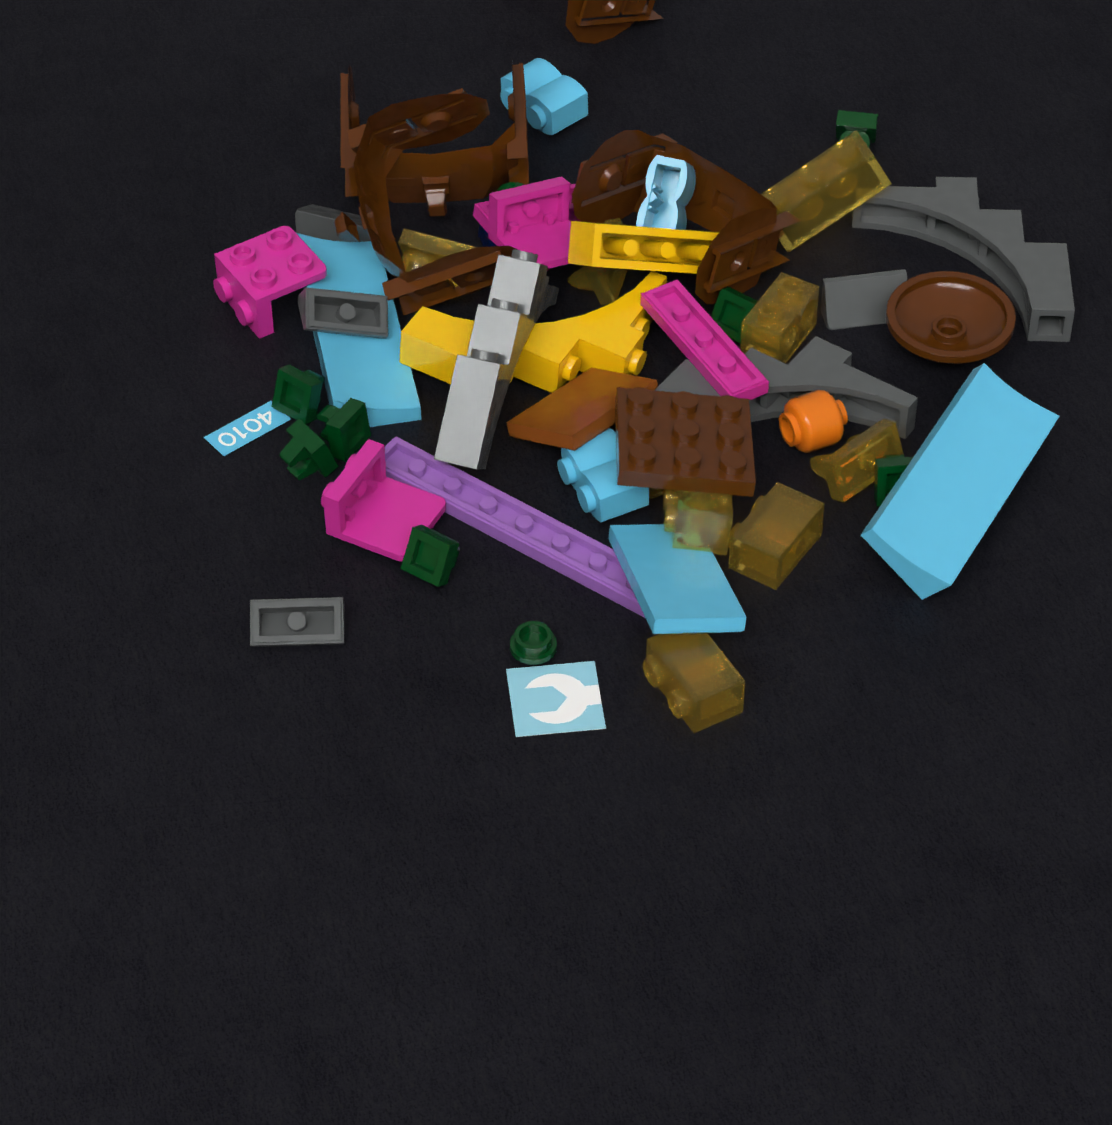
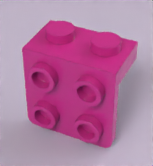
M561 176L489 193L488 238L497 246H512L521 251L537 254L536 263L548 266V270L569 264L568 253L571 222L569 221L570 182Z
M289 226L278 227L214 254L217 278L214 279L213 284L217 296L223 303H229L234 309L239 322L243 326L248 325L259 339L274 333L272 300L322 280L327 276L326 265Z
M370 439L366 441L357 454L354 453L349 457L345 469L334 482L327 484L321 497V505L324 507L326 534L400 562L403 561L412 527L424 525L432 529L446 511V501L443 497L386 477L384 444Z

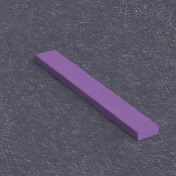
M397 436L384 447L386 477L443 497L446 501L445 513L645 618L612 548L447 462L434 460L433 455Z

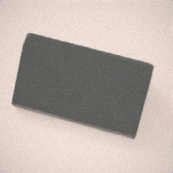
M314 204L298 208L295 212L296 233L325 240L343 241L337 236L334 223L340 213L343 212L356 224L360 242L371 241L369 233L363 230L360 215Z
M906 269L823 279L821 313L826 328L828 330L887 324L886 310L888 300L894 290L907 281Z
M307 287L298 295V307L303 329L306 331L376 338L388 337V296Z
M343 597L250 600L251 647L344 644L345 602Z

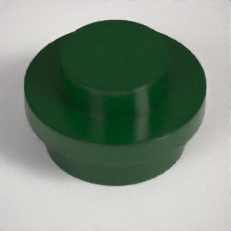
M539 621L522 623L517 627L510 639V651L513 657L519 662L528 665H538L549 661L557 650L555 635L546 624Z

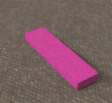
M678 279L641 293V306L720 396L729 395L752 400L768 393L769 381Z

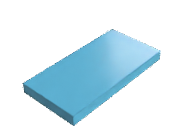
M698 524L610 525L609 542L652 633H723L745 630L747 617Z

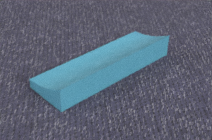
M296 233L327 268V276L324 279L303 287V290L307 287L385 296L382 283L388 281L386 269L376 255L371 241H332ZM393 299L388 300L387 338L313 331L322 375L325 378L324 384L329 405L340 409L350 398L365 402L369 427L421 420V406L411 367L399 363L401 328Z
M985 363L976 367L969 374L861 536L922 600L951 586L1060 416L1018 393L999 378Z

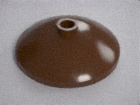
M937 271L915 276L899 285L888 300L886 321L888 329L895 340L913 354L942 364H967L990 357L1004 348L1014 333L1016 315L1013 304L1008 296L991 282L967 273Z

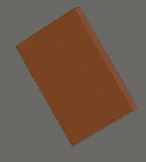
M590 368L506 422L509 436L575 451L615 424L617 387L631 389L640 387L655 390L658 387L657 380Z

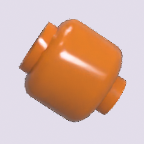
M815 390L790 399L785 404L783 413L779 416L780 431L785 442L791 447L795 446L804 453H811L838 443L843 436L844 425L848 422L847 411L842 401L839 399L835 400L825 390Z

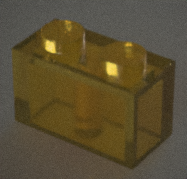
M777 482L766 496L761 495L757 498L751 513L743 523L738 522L731 529L727 538V547L730 548L729 568L776 590L821 537L825 503Z
M708 633L658 634L647 639L646 660L643 662L645 676L653 687L658 686L666 696L674 716L678 719L683 718L693 733L743 712L745 680Z

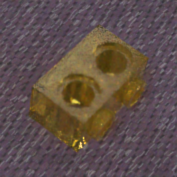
M781 272L742 321L740 350L745 354L750 348H754L786 364L816 325L819 286Z
M664 489V532H672V548L727 555L733 519L732 495Z

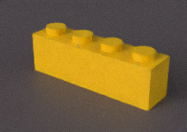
M571 221L568 263L591 267L697 274V269L711 242L720 232Z

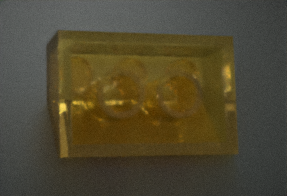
M855 130L761 193V195L769 199L777 207V215L787 211L801 220L781 230L779 241L789 253L892 183L858 131Z

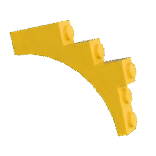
M651 271L633 290L611 304L584 315L554 322L535 323L522 349L511 381L515 377L553 393L562 387L566 381L570 382L576 378L579 371L584 373L590 368L637 376L646 361L647 352L643 351V343L653 321V318L641 306V293L666 284L667 276ZM422 306L401 331L399 363L451 384L457 354L467 356L474 320L453 317Z

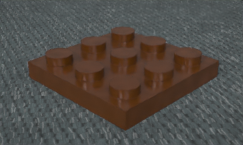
M617 387L615 397L617 485L753 497L756 478L749 399L736 398L729 395L720 397L692 394L685 391L676 393L654 391L640 387L632 389Z

